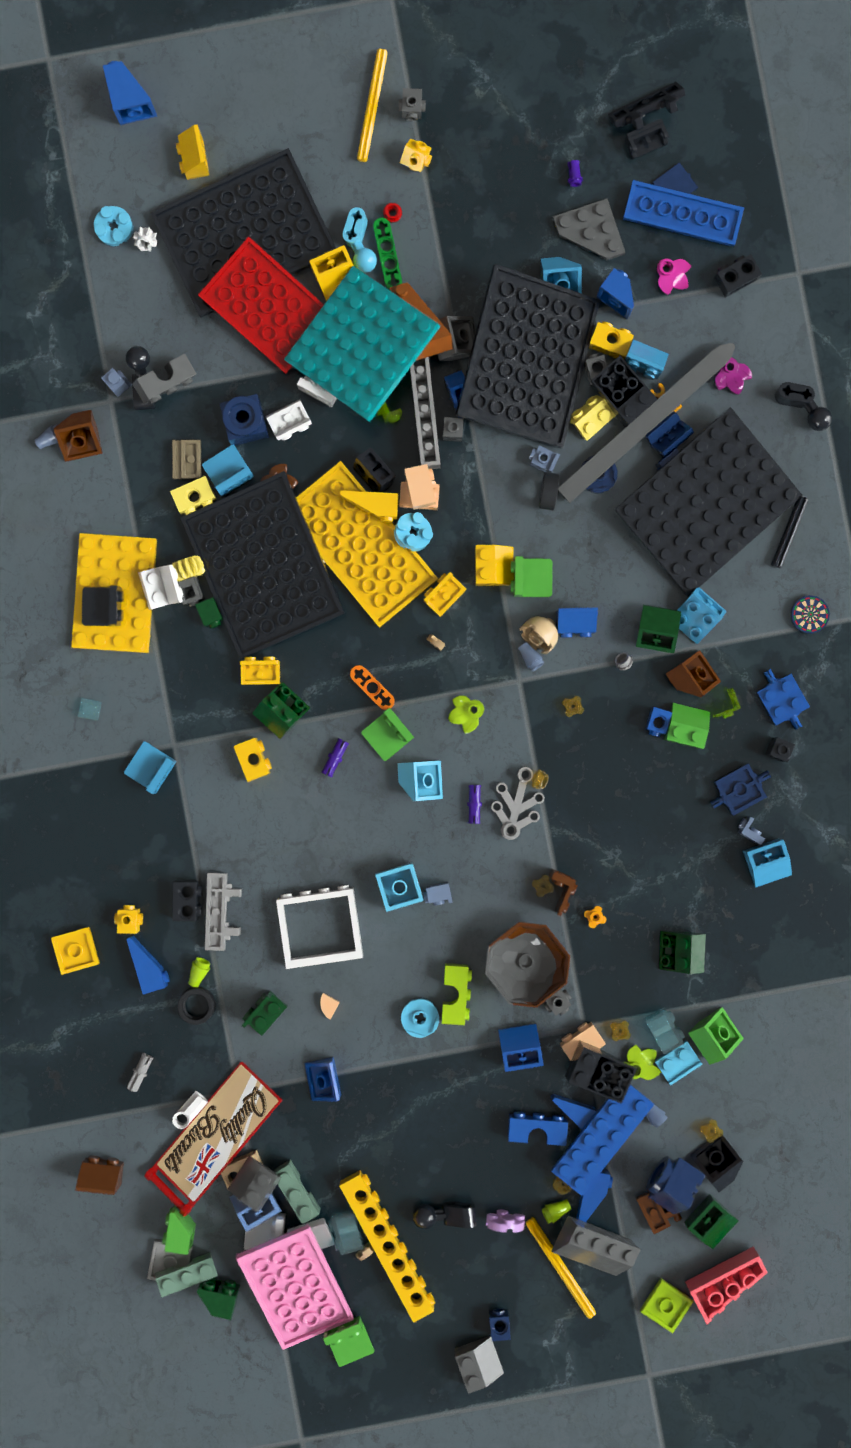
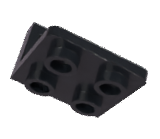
M119 586L84 587L82 590V624L85 626H121V621L123 622L124 617L123 610H121V602L124 601L122 588Z

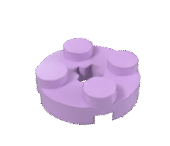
M497 1210V1214H487L486 1226L488 1225L489 1229L498 1232H507V1229H513V1232H520L524 1230L525 1215L508 1214L507 1210Z

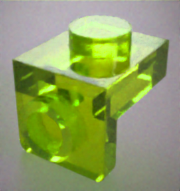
M384 402L377 415H382L385 423L388 421L394 423L402 416V410L399 408L390 412L386 402Z

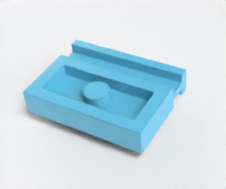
M687 1040L655 1060L656 1065L670 1086L702 1065Z

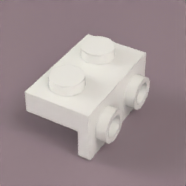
M300 399L266 416L277 440L281 439L282 441L289 439L292 433L296 431H305L312 424Z

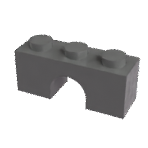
M185 354L173 359L164 366L168 373L167 381L160 380L154 371H151L133 382L132 385L144 404L148 402L153 404L162 399L161 395L165 393L170 395L177 391L176 387L182 384L185 387L193 382L192 378L197 373Z

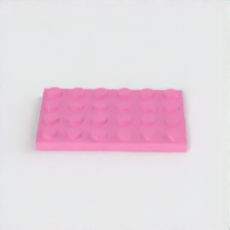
M309 1224L236 1255V1259L283 1350L354 1320L353 1313Z

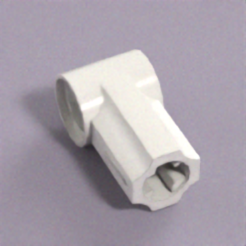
M195 1091L175 1113L173 1124L176 1128H186L208 1103L201 1093ZM179 1114H184L187 1117L186 1123L179 1122Z

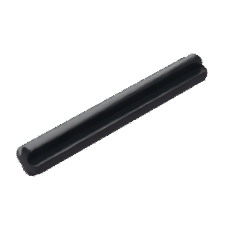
M799 496L779 543L772 561V566L776 568L783 566L808 503V498L804 496Z

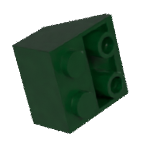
M643 604L636 647L674 654L681 611Z
M282 682L260 702L252 714L281 739L306 714L310 707Z
M661 931L659 970L685 974L704 973L706 934Z
M709 1194L684 1223L687 1229L701 1242L714 1249L739 1220Z
M214 1277L201 1282L197 1289V1294L211 1316L231 1320L236 1307L240 1284H236L234 1280L227 1279L223 1281Z

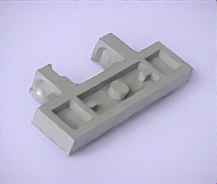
M207 873L205 950L225 951L226 940H230V936L241 935V927H229V922H226L227 902L230 901V897H242V889L232 888V884H227L228 873Z

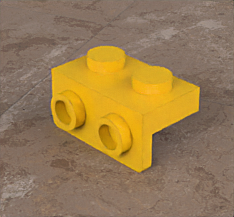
M451 572L448 575L444 573L437 580L439 584L434 589L431 587L424 594L426 597L424 602L439 617L467 590Z
M244 657V661H240L241 685L280 684V661L275 660V657H264L263 661H256V657Z

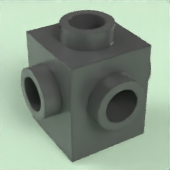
M403 88V98L399 99L398 111H402V118L408 121L421 119V113L425 112L426 100H422V89Z
M560 989L548 998L543 1005L549 1013L553 1011L555 1016L558 1014L561 1016L570 1010L571 1003L569 1000L572 998L566 989L563 991ZM557 999L562 1001L560 1004L555 1005Z

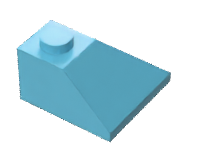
M441 761L397 763L398 782L412 801L443 799Z

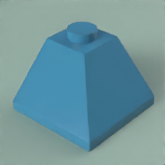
M561 257L541 259V280L582 294L581 264Z

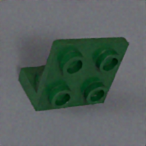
M273 992L263 993L255 1003L257 1007L255 1009L251 1007L242 1018L244 1023L241 1026L245 1028L249 1024L262 1036L287 1008V1005Z

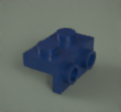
M673 411L648 432L646 438L654 450L666 457L689 438L694 431L689 425L680 420L678 414Z

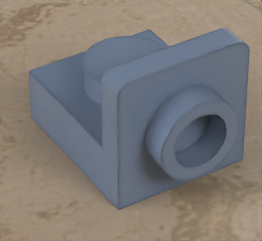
M749 816L746 819L743 818L738 825V833L755 844L762 845L765 838L760 836L762 833L753 827L749 829L754 818Z

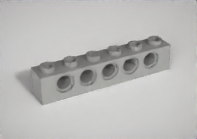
M429 357L415 360L410 367L421 465L427 464L428 469H439L440 456Z

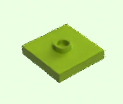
M660 1278L640 1308V1312L673 1333L694 1300Z

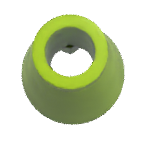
M197 957L192 962L188 981L190 986L199 987L201 981L210 970V962L208 960Z
M565 1199L545 1205V1208L541 1210L549 1224L551 1222L555 1223L572 1209L568 1200Z

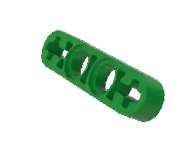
M378 218L374 222L373 228L385 286L390 290L389 288L393 287L391 284L389 285L391 283L390 274H394L395 281L399 282L396 286L402 284V277L391 225L386 218ZM382 223L384 226H387L385 227V236L383 237L381 230L377 229L379 224ZM385 241L391 244V248L388 251H384L380 247ZM387 260L395 262L393 269H387L384 266Z

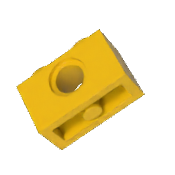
M598 322L589 348L614 358L621 355L625 360L634 335L630 334L631 332L627 329H616L608 322ZM607 337H615L616 343H609Z
M253 738L234 746L247 782L270 774L269 769H272L269 759H265L263 755L265 748L261 740L258 741L257 738ZM253 753L259 757V761L255 765L249 761V757Z

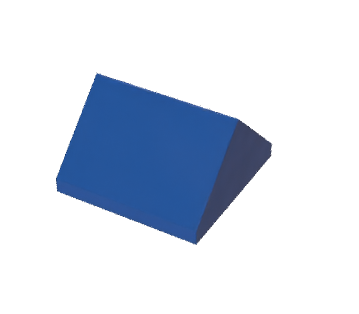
M334 1057L304 1063L312 1101H339L341 1091Z

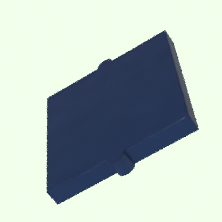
M680 162L652 183L656 186L688 194L698 189L690 177L691 174L685 171Z

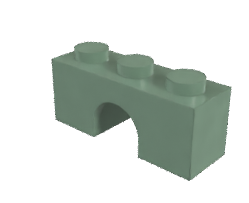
M291 1159L275 1168L273 1172L281 1176L278 1186L302 1225L318 1216L320 1206L312 1193H308L300 1180V1174Z
M210 1252L193 1258L191 1263L183 1267L174 1268L172 1266L155 1273L161 1297L218 1276Z

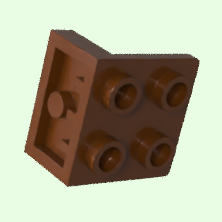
M551 869L549 876L552 882L564 888L555 908V913L561 916L562 913H566L570 904L568 902L569 896H573L576 891V880L569 875Z

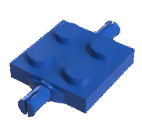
M771 669L768 672H764L769 683L765 688L757 691V694L773 723L778 725L783 721L790 720L795 730L799 729L802 725L797 716L810 706L793 675L790 673L783 678L776 679Z

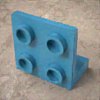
M231 445L202 464L222 497L254 477L235 445Z
M700 587L696 588L689 598L677 609L681 611L679 629L693 642L698 644L723 618L726 610Z
M144 741L124 771V774L146 787V790L151 794H156L177 761Z

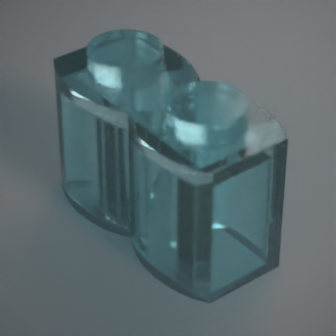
M662 1008L644 1018L664 1055L684 1044L682 1039L685 1036L680 1027L676 1028L673 1024L676 1020L670 1010L667 1012L665 1008Z
M348 1209L332 1214L331 1220L328 1222L330 1231L334 1232L336 1239H334L336 1251H340V1254L344 1255L364 1249L362 1233L353 1210Z

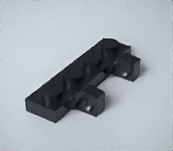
M674 82L609 113V121L616 128L632 124L633 128L638 130L644 127L642 118L651 111L664 107L671 114L678 111L676 102L679 98L685 96V90L680 84Z

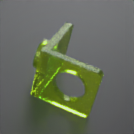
M733 688L727 689L733 708L714 714L713 718L723 716L724 719L734 715L733 711L741 709Z

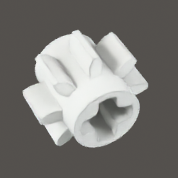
M140 227L139 232H134V246H137L141 251L148 250L150 252L152 246L156 247L157 233H153L150 227Z

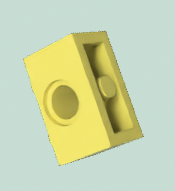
M206 476L170 491L178 511L182 515H189L195 512L197 508L202 506L204 508L217 500ZM198 493L199 499L191 502V494Z

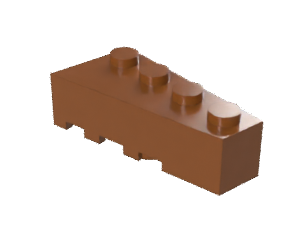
M408 282L389 288L391 292L441 326L416 361L452 349L451 333Z

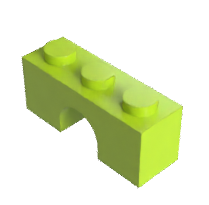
M445 963L444 985L454 986L459 994L454 1001L443 1002L442 1024L465 1025V1020H469L470 1008H466V1001H470L471 989H467L468 981L471 982L472 970H468V965Z

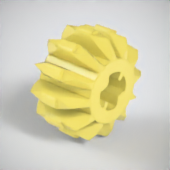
M190 556L172 564L173 568L177 571L178 582L200 576L205 572L200 556Z

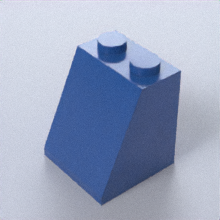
M111 61L107 65H103L113 111L120 125L157 117L150 97L122 61Z

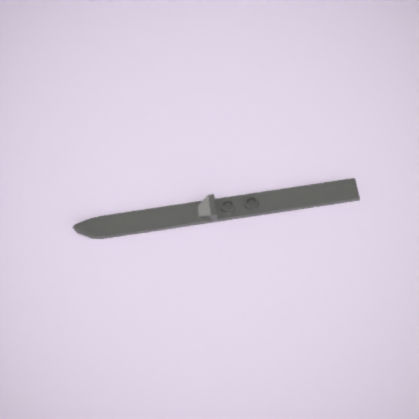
M735 344L720 345L712 350L558 488L562 496L569 503L579 496L643 439L648 432L655 428L725 366L732 357Z

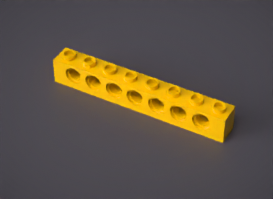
M361 1170L341 1180L339 1186L414 1323L434 1312L435 1300L431 1293L426 1292L424 1288L426 1283L422 1276L418 1277L415 1271L417 1267L413 1259L409 1260L406 1255L408 1251L405 1244L399 1242L397 1229L394 1225H390L387 1220L389 1215L385 1208L380 1207L378 1203L380 1202L379 1196L376 1191L372 1192L369 1186L371 1182L367 1174L363 1175ZM363 1190L366 1196L360 1198L356 1195V1192ZM368 1207H372L375 1210V1213L371 1215L367 1214L365 1212V1209ZM381 1224L385 1229L383 1231H376L374 1227ZM387 1241H390L394 1244V1246L392 1248H386L383 1244ZM398 1258L401 1259L403 1263L401 1265H395L393 1263V1260ZM404 1276H410L412 1280L410 1282H404L402 1278ZM413 1293H419L421 1297L419 1299H414L411 1297V1295Z

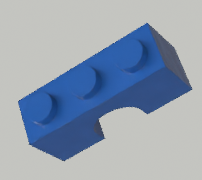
M514 1112V1114H509L508 1141L528 1143L529 1133L535 1128H540L546 1132V1143L548 1145L566 1146L567 1118H564L562 1115L544 1117L545 1115L541 1113H533V1116L525 1115L524 1112Z

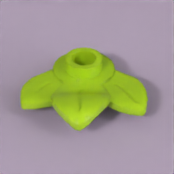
M463 695L453 698L452 701L456 708L450 712L448 720L454 724H462L464 733L472 732L479 725V718L484 713V705L479 700H470ZM472 706H475L477 708L476 713L472 712Z
M637 1045L629 1049L627 1063L637 1067L633 1079L641 1077L645 1080H651L661 1073L653 1065L657 1055L655 1049L641 1051Z

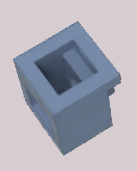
M112 368L101 377L117 397L132 386L120 370L116 372Z
M539 446L538 449L533 448L529 457L532 460L530 466L543 472L552 473L560 454L554 453L542 446ZM541 455L547 456V460H546V461H542V460L540 459V456H541Z
M448 882L427 886L426 892H423L425 903H433L434 906L444 904V900L452 903Z

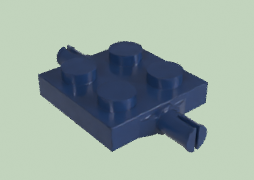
M749 763L714 781L720 797L710 801V804L715 809L724 803L734 816L767 798L762 789L761 782L771 778V775L766 770L757 776L752 771Z

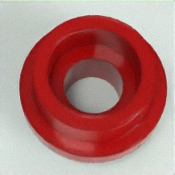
M389 203L383 209V216L391 223L397 222L402 217V209L396 203ZM390 211H395V212H396V215H395V216H391V215L389 214V212H390Z

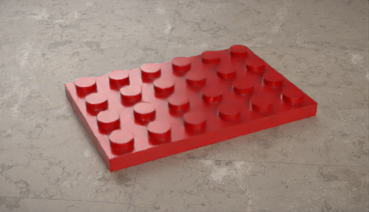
M250 237L243 242L198 295L285 374L293 367L284 360L324 306L321 301Z

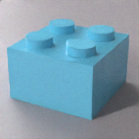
M413 862L375 874L386 912L424 901Z

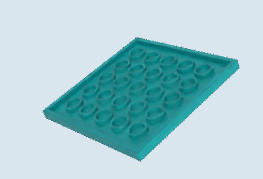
M352 266L284 360L370 422L441 326L374 279Z

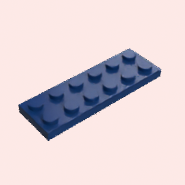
M633 180L623 220L734 247L744 207Z
M631 1084L622 1104L607 1098L553 1166L551 1172L582 1196L651 1110L654 1103Z

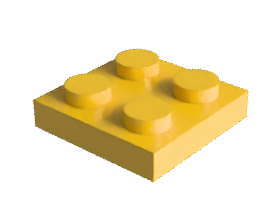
M90 927L51 938L61 975L100 964Z

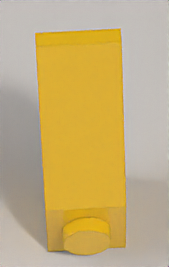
M340 490L341 498L369 514L381 518L382 522H393V519H397L398 493Z

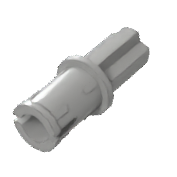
M142 1053L136 1068H133L134 1072L127 1085V1089L137 1092L143 1078L147 1076L146 1072L154 1059L148 1054L146 1056V1053Z

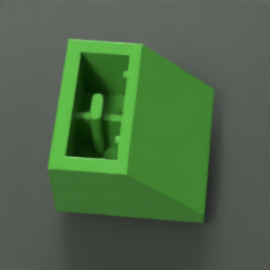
M174 1205L173 1208L170 1207L169 1213L166 1215L165 1225H168L166 1232H164L162 1244L165 1245L164 1252L188 1255L193 1245L196 1224L189 1214L183 1217L179 1213L180 1210Z

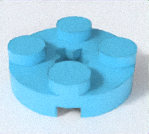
M105 206L95 217L94 230L104 244L118 246L130 239L133 233V223L129 214L124 209L117 206ZM116 222L118 228H114L113 231L110 230L109 224Z
M407 513L396 522L394 537L404 549L406 547L415 552L424 549L433 537V532L429 522L421 513ZM411 528L417 532V536L409 533Z
M423 998L409 1001L401 1014V1022L405 1031L416 1038H423L433 1033L439 1025L437 1007L431 1001ZM423 1013V1017H425L426 1020H422L421 1023H418L417 1018H415V1015Z

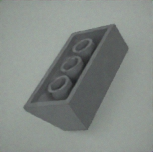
M568 1216L553 1246L552 1252L617 1276L633 1267L641 1249L631 1239Z

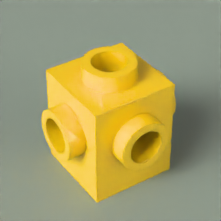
M410 139L405 145L400 163L408 166L413 171L421 172L431 162V147L422 141Z
M123 905V908L117 910V913L114 915L117 933L137 934L140 932V925L143 924V913H140V908H135V905Z

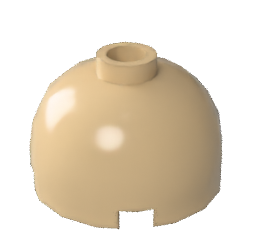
M535 616L527 620L520 628V631L523 630L521 636L525 642H528L534 650L537 648L543 650L542 654H548L558 641L556 624L550 618Z

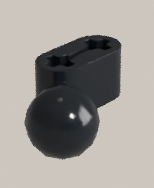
M142 346L131 347L126 353V363L131 369L135 370V374H132V384L136 379L147 374L146 367L150 363V355ZM132 385L135 410L155 409L156 402L144 404Z
M785 382L777 389L775 393L776 401L782 405L805 408L809 413V427L813 430L823 431L831 425V412L827 408L817 406L813 400L815 392L812 387Z
M446 1202L442 1205L443 1209H434L428 1204H422L413 1212V1222L421 1229L431 1228L436 1221H444L446 1226L473 1228L476 1226L474 1204Z

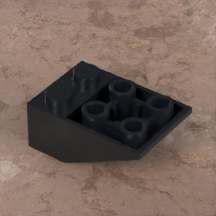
M621 355L591 380L596 390L606 400L616 415L615 417L624 427H627L658 400Z
M580 1041L565 1077L570 1084L622 1104L637 1067L598 1047Z

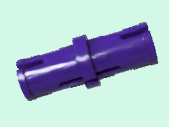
M340 738L337 739L332 753L328 754L329 759L321 771L326 775L328 769L331 768L328 773L329 777H333L349 745L348 742L344 741L340 748L343 742Z
M469 785V802H467V806H469V824L474 823V816L475 824H481V785H476L475 793L474 785Z

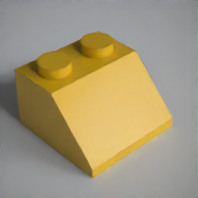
M198 124L179 134V143H176L177 153L182 157V161L179 162L182 174L185 173L187 180L210 176L203 137Z
M501 545L475 546L476 586H510L511 580H514V573H511L513 547Z

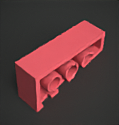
M753 1246L685 1282L706 1324L712 1321V1317L724 1311L726 1305L732 1300L738 1299L740 1293L746 1288L749 1289L768 1272Z

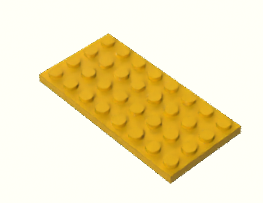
M340 461L296 498L322 559L380 628L435 583L438 577L416 551H411V549L406 547L404 549L397 543L394 537L395 526L392 522H382L381 518H377L341 498L340 490L366 491Z

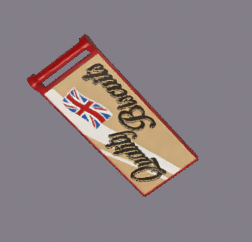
M240 1062L208 1100L203 1109L180 1133L154 1166L145 1173L144 1177L148 1181L151 1180L180 1210L179 1213L183 1217L187 1216L193 1206L282 1102V1099L244 1062ZM158 1170L189 1200L187 1204L156 1175Z

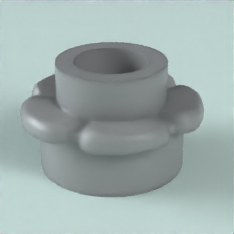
M626 652L618 654L615 658L616 667L619 670L629 669L633 664V657Z

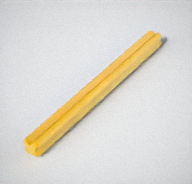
M378 49L357 154V160L361 162H366L368 159L387 58V50Z
M532 1217L527 1220L526 1226L588 1319L596 1315L595 1309L560 1256L552 1252L553 1246L535 1218Z

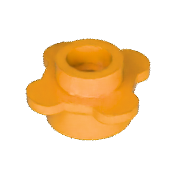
M595 906L594 909L584 912V916L588 919V925L591 928L606 922V917L603 916L600 906Z

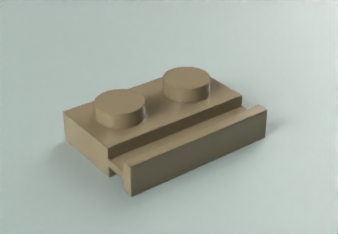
M172 440L173 479L201 478V440Z

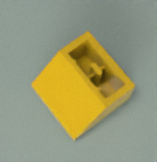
M345 245L309 261L326 302L352 266H354Z

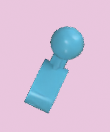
M355 207L348 214L343 230V238L346 245L355 253L353 257L354 267L363 273H367L375 268L377 257L372 250L364 248L362 244L368 220L364 210Z

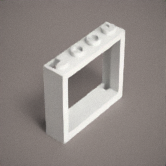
M342 885L337 887L338 890L330 891V888L318 889L319 893L311 894V890L299 892L300 895L292 896V893L280 895L281 898H278L276 902L286 969L363 958L354 887L349 888V885ZM348 896L355 949L291 958L284 905Z

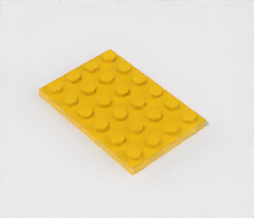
M80 533L71 648L149 653L152 609H148L138 572L155 568L156 538ZM119 586L122 588L124 601L121 602V610H123L124 617L123 622L121 621V626H85L82 624V590L84 587Z

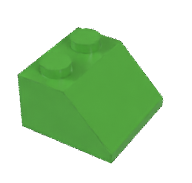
M672 703L670 711L672 715L663 740L704 749L709 732L710 712Z
M723 1007L699 1021L688 1032L709 1065L725 1060L743 1040V1037Z

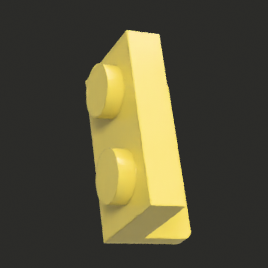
M595 395L590 397L580 409L572 413L570 423L588 441L616 415L604 398Z

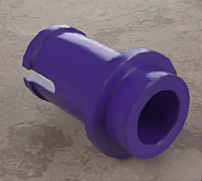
M571 160L567 163L569 170L568 183L571 187H578L583 181V177L580 175V162L578 160Z

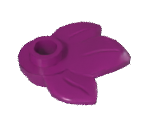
M731 357L715 376V385L718 390L727 386L731 392L738 395L743 389L744 380L752 378L751 370L747 365L738 363ZM728 363L732 365L731 370L727 369Z

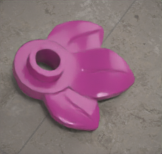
M663 259L658 263L657 273L660 276L658 285L662 292L669 295L673 288L679 290L688 288V279L685 273L691 268V265L683 259L675 261ZM664 266H667L669 268L668 272H665L663 270Z

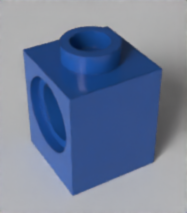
M651 707L645 730H649V734L660 737L661 734L666 735L672 712ZM656 717L662 719L663 724L660 728H656L653 724Z

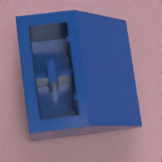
M536 1023L498 1029L505 1072L544 1066Z

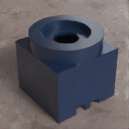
M257 394L235 397L230 401L220 403L223 422L231 445L236 446L269 437L261 402Z
M665 1156L656 1165L647 1181L646 1189L650 1191L648 1197L672 1214L685 1211L690 1208L694 1200L692 1195L698 1192L695 1187L701 1185L705 1174L680 1157L672 1160Z

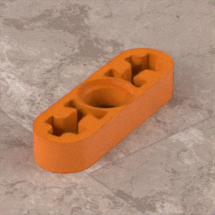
M357 665L351 669V679L381 709L387 710L394 706V697L366 668ZM363 670L362 675L366 679L370 676L371 679L367 680L364 686H362L360 683L364 681L361 678L355 679L354 676L356 674L354 671ZM371 682L378 685V690L375 693L367 691V685ZM381 689L385 691L382 693L385 698L388 696L391 698L389 701L391 703L390 706H382L381 703L383 701L379 697L377 700L374 698V696L380 693Z

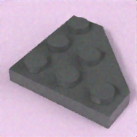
M608 199L553 217L558 237L564 240L567 239L575 243L576 246L599 255L604 260L625 255L626 252Z

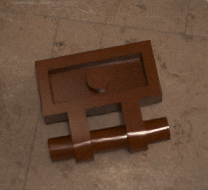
M650 1191L636 1197L653 1234L670 1227L668 1219L671 1217L674 1218L675 1222L682 1220L680 1213L672 1214L668 1210L663 1211L659 1204L648 1197Z

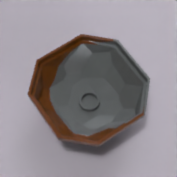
M518 922L488 946L485 974L510 1005L537 1008L567 984L571 956L547 925Z

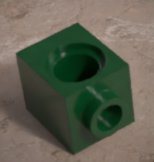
M213 597L195 605L205 627L212 629L221 625L220 622L223 621V618Z

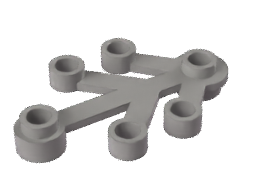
M522 767L518 771L517 776L520 781L514 801L505 783L501 782L496 786V791L502 795L511 811L510 819L503 812L501 802L494 801L491 804L492 811L496 812L503 824L501 833L508 840L516 839L520 834L521 828L532 822H537L540 818L537 811H531L528 817L517 822L520 813L535 804L543 803L545 799L542 793L537 792L532 798L522 803L527 782L533 778V772L528 767ZM523 771L528 772L529 776L527 778L522 777ZM499 785H504L505 791L500 792L498 790ZM538 794L542 796V800L540 802H537L535 800V797ZM495 803L500 804L499 810H494L493 805ZM532 813L537 814L536 820H531L530 815ZM510 826L514 828L512 834L507 832V828Z

